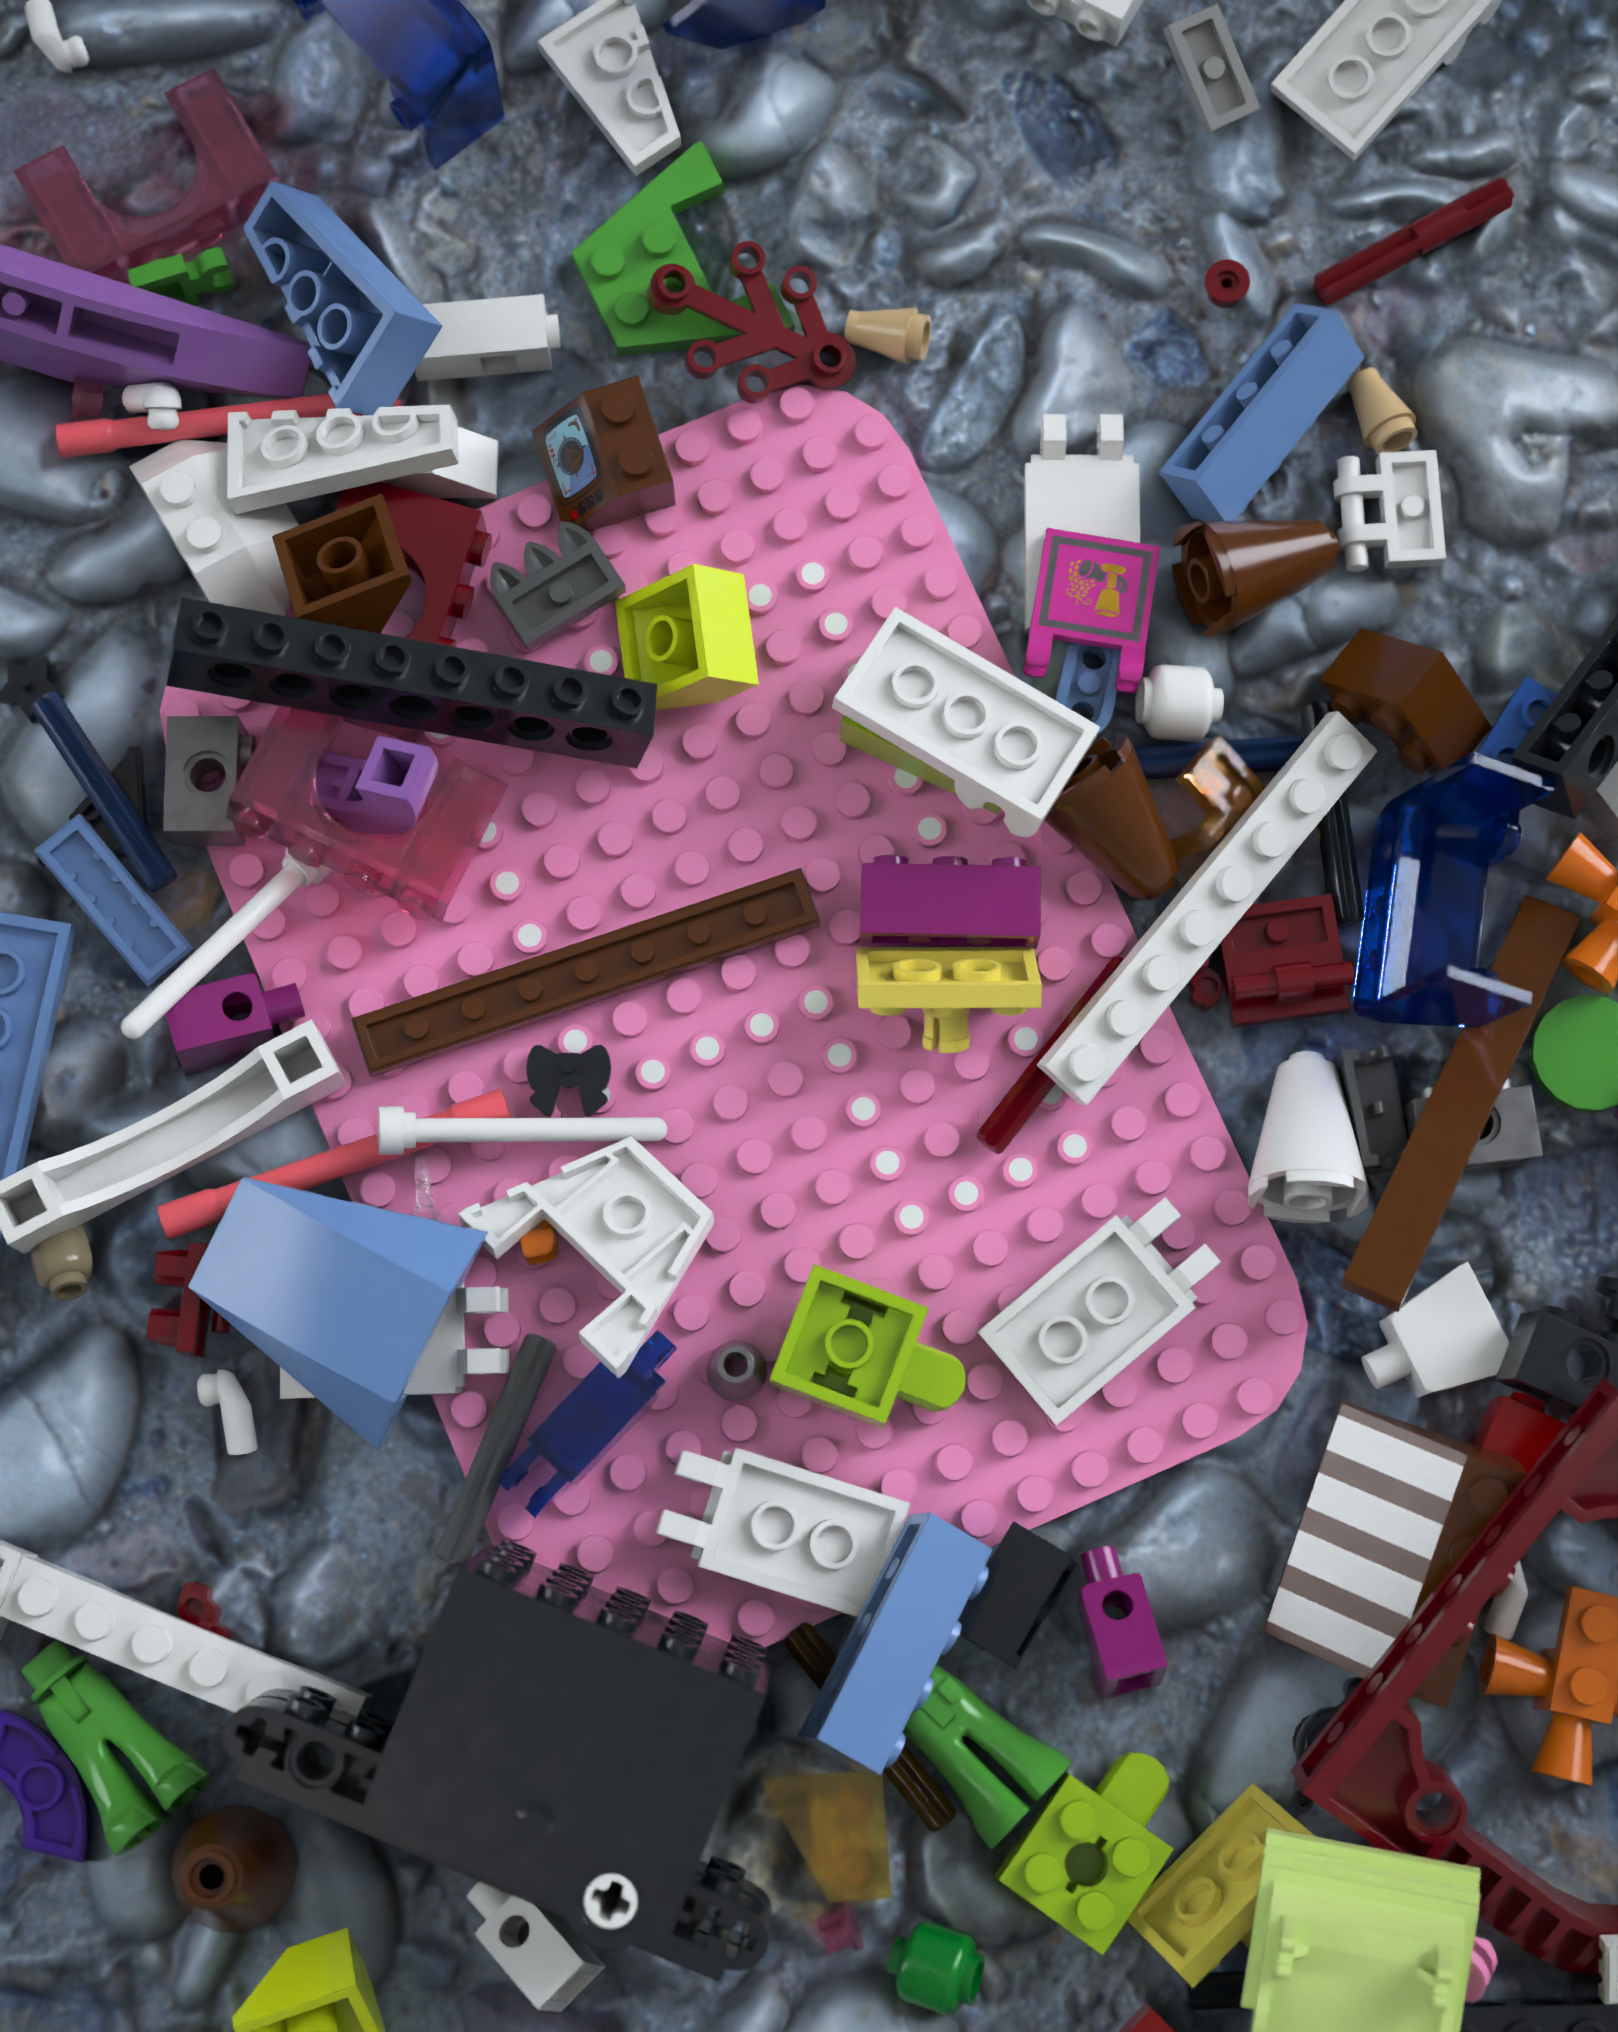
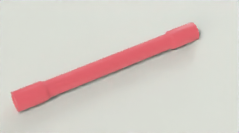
M329 393L177 412L179 425L173 430L151 429L147 424L148 416L118 420L102 418L56 424V439L61 458L111 453L119 448L228 435V412H247L251 419H271L273 411L296 410L300 418L326 417L328 409L338 408H336ZM400 395L392 407L402 406ZM352 412L355 416H363L362 414Z
M499 1088L453 1104L444 1111L424 1118L512 1117L503 1091ZM377 1133L249 1178L306 1190L443 1142L416 1143L415 1149H404L403 1155H378ZM240 1181L217 1189H204L158 1205L159 1219L167 1238L170 1240L219 1223Z

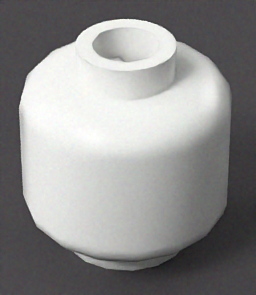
M1157 665L1152 669L1148 678H1141L1135 695L1136 722L1144 724L1148 735L1154 739L1200 741L1207 734L1211 723H1219L1223 714V690L1221 688H1214L1209 671L1203 667Z

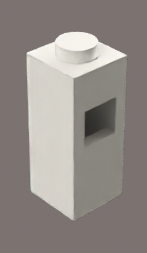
M544 294L422 304L443 327L414 372L417 382L552 370L551 350L561 349L558 314L547 315Z

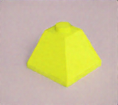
M348 1927L288 1947L232 2017L235 2032H386L366 1964Z

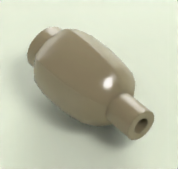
M82 1224L59 1232L39 1242L30 1251L35 1278L39 1285L50 1290L51 1296L54 1299L71 1300L83 1295L87 1291L86 1281L89 1280L92 1274V1254Z

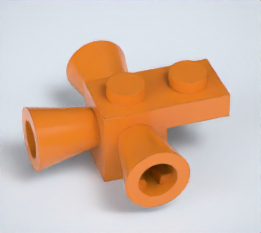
M1579 832L1553 865L1545 880L1599 903L1588 918L1598 926L1562 959V964L1582 984L1600 993L1611 994L1618 981V870Z
M1574 1586L1567 1587L1556 1647L1544 1648L1542 1655L1494 1633L1491 1634L1486 1643L1479 1672L1480 1694L1534 1697L1532 1709L1553 1714L1530 1770L1531 1772L1593 1786L1592 1723L1611 1724L1613 1715L1618 1717V1597Z

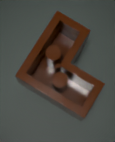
M1363 628L1359 629L1319 679L1333 699L1330 705L1334 711H1339L1353 725L1363 722L1377 727L1388 735L1398 748L1396 753L1398 760L1406 768L1419 775L1429 772L1451 780L1492 728L1443 652Z

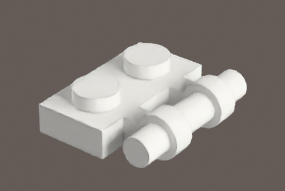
M1437 451L1379 452L1375 461L1376 474L1361 475L1359 457L1345 456L1337 460L1338 479L1333 482L1334 501L1341 505L1342 528L1337 530L1339 550L1345 552L1346 570L1349 572L1367 570L1369 568L1367 549L1383 547L1385 569L1442 566L1446 560ZM1379 498L1381 523L1365 524L1363 500Z

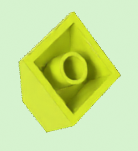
M691 564L615 601L624 677L657 684L656 710L717 703L759 685L744 574Z

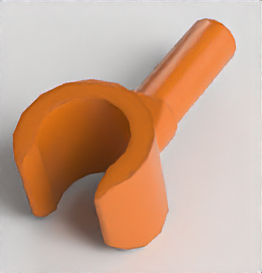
M546 1220L539 1223V1228L532 1229L520 1238L523 1255L526 1257L528 1265L549 1262L558 1255L559 1248L555 1229Z

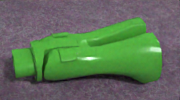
M57 1640L51 1643L21 1670V1673L35 1689L31 1698L38 1705L48 1729L86 1783L97 1805L106 1841L116 1856L129 1852L146 1841L168 1822V1818L143 1791L109 1747L111 1741L131 1760L164 1810L169 1813L177 1812L187 1806L211 1781L212 1774L203 1764L157 1732L107 1677L91 1666L85 1656L74 1658L62 1641Z
M936 1664L930 1675L934 1680L931 1693L918 1711H912L903 1732L944 1776L962 1802L976 1831L992 1850L1029 1811L1030 1807L1001 1782L963 1743L962 1738L964 1736L970 1738L986 1751L1034 1802H1037L1073 1761L1053 1746L1023 1732L1001 1717L954 1675Z

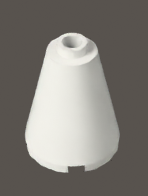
M1296 1052L1290 1055L1289 1060L1282 1062L1277 1067L1247 1188L1248 1206L1253 1210L1257 1203L1263 1205V1216L1273 1220L1291 1223L1330 1222V1211L1347 1208V1218L1358 1215L1368 1207L1369 1187L1336 1065L1325 1060V1056L1318 1052Z

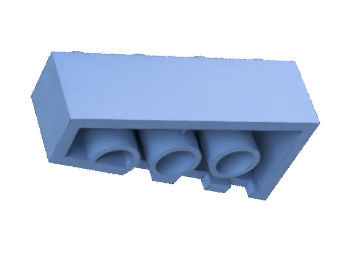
M271 181L243 229L271 283L281 287L287 299V305L284 309L292 324L301 327L311 345L307 353L316 370L325 372L332 385L328 393L336 408H350L351 412L362 415H374L379 407H392L443 326L319 196Z

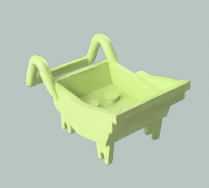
M1267 1827L1240 2005L1243 2008L1253 2009L1250 2032H1460L1479 1913L1480 1868Z

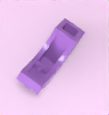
M379 735L368 759L355 758L304 746L282 798L291 808L341 819L353 831L378 835L402 834L410 831L415 826L438 773L439 764L435 753L429 746Z

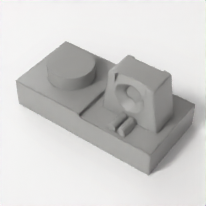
M1218 3L1174 22L1163 29L1205 135L1252 115L1261 109Z

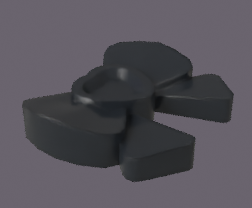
M535 1045L531 1048L526 1070L530 1086L536 1092L530 1097V1102L546 1116H553L560 1084L569 1089L574 1088L578 1084L584 1112L588 1117L595 1114L608 1102V1098L603 1091L607 1089L611 1079L612 1066L610 1056L604 1046L595 1045L581 1054H556L541 1045Z

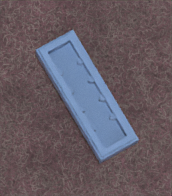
M77 814L34 850L36 855L147 987H152L196 950L82 814Z

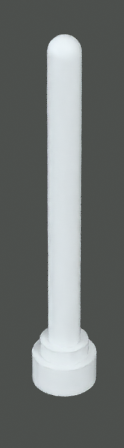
M304 832L286 849V858L282 862L283 869L123 1019L121 1023L122 1033L130 1039L140 1038L300 885L306 887L311 883L319 884L337 867V858L328 844L310 832Z
M379 1106L378 1155H403L404 1149H415L416 1143L602 1142L621 1141L630 1136L636 1141H659L666 1136L668 1128L665 1121L658 1117L416 1118L415 1112H404L403 1106Z

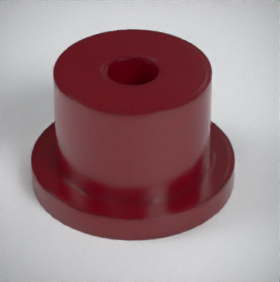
M1221 260L1214 263L1208 269L1205 276V289L1208 298L1215 306L1220 308L1234 306L1245 297L1250 287V276L1247 269L1234 260Z

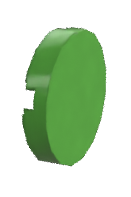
M1580 995L1561 1001L1539 1019L1531 1037L1528 1063L1535 1083L1552 1102L1564 1108L1569 1107L1573 1110L1581 1111V1113L1596 1114L1618 1107V1003L1607 997Z

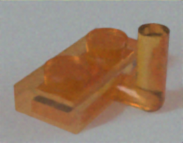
M1221 735L1207 741L1176 778L1208 815L1197 829L1170 839L1177 860L1179 861L1212 848L1223 834L1226 836L1266 788Z

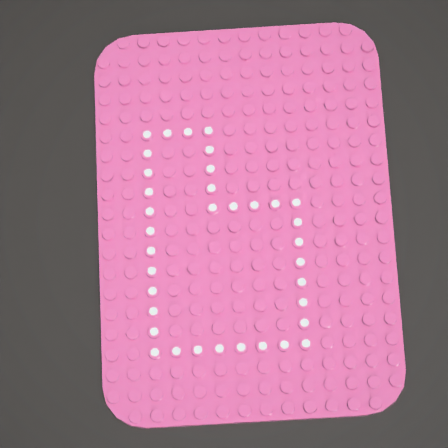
M803 384L770 393L763 402L758 404H751L744 400L659 434L658 436L673 478L676 505L588 531L624 582L626 592L529 652L497 606L491 588L490 573L492 564L498 562L511 566L526 579L529 578L524 562V551L528 542L546 546L559 558L563 557L558 544V529L561 520L548 480L477 509L482 511L487 533L492 534V543L485 565L483 567L475 566L469 586L474 587V597L469 614L465 620L457 619L451 639L456 640L457 648L625 678L615 607L616 600L691 564L744 574L759 685L717 703L655 710L654 736L638 768L426 731H419L416 742H412L306 710L165 686L160 707L165 744L167 716H238L248 735H254L256 738V769L247 770V792H253L255 797L256 814L254 827H245L244 846H205L233 915L283 869L282 862L286 858V849L304 832H310L320 837L328 844L337 858V867L319 884L311 883L306 887L300 885L244 938L265 991L292 983L297 985L306 1017L279 1024L282 1034L312 1019L321 1032L348 1084L312 1103L330 1150L377 1134L379 1106H403L404 1112H415L416 1118H424L444 1111L453 1104L499 1088L503 1091L512 1118L658 1117L667 1124V1134L662 1140L637 1142L713 1212L715 1223L627 1371L619 1379L581 1343L579 1332L617 1300L622 1293L556 1230L559 1250L558 1255L552 1261L528 1265L526 1257L523 1255L521 1240L498 1259L482 1245L464 1280V1288L496 1286L508 1288L509 1313L465 1314V1349H509V1371H511L523 1339L528 1333L549 1339L556 1345L555 1354L484 1525L493 1545H501L503 1539L521 1544L537 1553L534 1562L552 1570L558 1569L560 1563L571 1565L593 1575L594 1579L591 1584L593 1587L610 1594L615 1593L617 1587L629 1589L649 1598L651 1603L648 1609L668 1618L672 1617L675 1610L681 1611L708 1623L709 1626L706 1633L729 1642L731 1635L735 1634L757 1642L764 1647L785 1639L801 1623L807 1622L811 1626H815L842 1614V1612L698 1567L699 1560L690 1558L693 1545L655 1534L662 1510L664 1509L702 1521L712 1486L674 1475L681 1451L685 1450L721 1461L723 1451L733 1453L734 1448L737 1447L911 1503L906 1521L910 1514L931 1512L986 1546L993 1547L1001 1543L1013 1521L1031 1530L1243 1435L1278 1409L1302 1368L1308 1328L1297 1278L1269 1218L1263 1216V1205L1257 1203L1253 1210L1248 1206L1247 1188L1250 1180L1249 1175L1170 1006L1166 1008L1088 1105L1077 1104L1062 1088L1055 1084L1002 1153L992 1152L977 1139L978 1130L1112 957L1118 955L1125 958L1139 940L1111 880L1045 821L1042 822L1037 832L1030 837L1013 835L1003 821L1005 813L1001 808L998 814L985 808L969 809L960 801L957 795L840 741L841 720L844 715L832 708L834 697L895 607L1014 677L1015 675L907 445L884 414L851 394L838 390L819 389L815 386ZM410 569L408 571L412 583L381 634L404 638L413 630L423 613L426 587L421 579ZM291 603L288 617L296 618ZM379 735L429 746L435 753L439 764L438 773L415 826L410 831L402 834L378 835L353 831L341 819L291 808L282 798L304 746L355 758L368 759ZM222 771L207 773L200 781L199 790L203 792L217 790L224 783L226 773ZM881 855H900L909 858V864H932L933 859L936 857L958 856L966 858L968 865H992L993 859L1016 857L1025 859L1027 866H1041V937L1037 948L1034 949L1042 983L1041 1008H1027L1025 1013L1019 1015H1000L993 1013L990 1008H971L968 1015L970 1047L956 1053H938L939 1038L938 1048L933 1051H929L922 1046V1033L924 1031L923 1008H906L904 1013L894 1016L877 1015L870 1012V1008H858L856 947H899L860 946L862 863H873L874 857ZM799 868L803 871L820 919V927L375 1077L369 1075L351 1018ZM535 1045H541L556 1054H581L595 1045L604 1046L608 1051L612 1066L611 1079L607 1089L603 1091L608 1098V1102L595 1114L588 1117L584 1112L578 1084L570 1089L560 1084L553 1116H546L530 1102V1097L536 1092L530 1086L526 1070L531 1048ZM619 1141L443 1142L344 1176L342 1180L351 1202L372 1205L384 1210L421 1216L463 1227L458 1214L465 1208L479 1203L481 1208L508 1196L506 1190L524 1182H528L532 1186L543 1179H548L562 1173L561 1166ZM1166 1197L1181 1216L1153 1240L1151 1244L1173 1269L1177 1268L1204 1244L1210 1248L1221 1263L1190 1288L1198 1297L1193 1302V1305L1196 1307L1193 1311L1056 1426L978 1334V1331L1115 1215L1120 1219L1127 1215L1135 1223ZM813 1264L928 1307L929 1310L917 1342L955 1356L964 1366L966 1376L965 1388L958 1401L947 1410L933 1412L895 1398L885 1427L882 1429L770 1386V1376ZM739 1340L754 1345L763 1354L767 1364V1378L762 1389L747 1400L730 1401L722 1398L712 1389L707 1378V1364L711 1354L720 1345L729 1341ZM730 1358L725 1364L726 1373L733 1377L743 1375L748 1368V1363L743 1358L737 1360ZM509 1374L465 1375L466 1387H462V1393L431 1394L465 1479Z

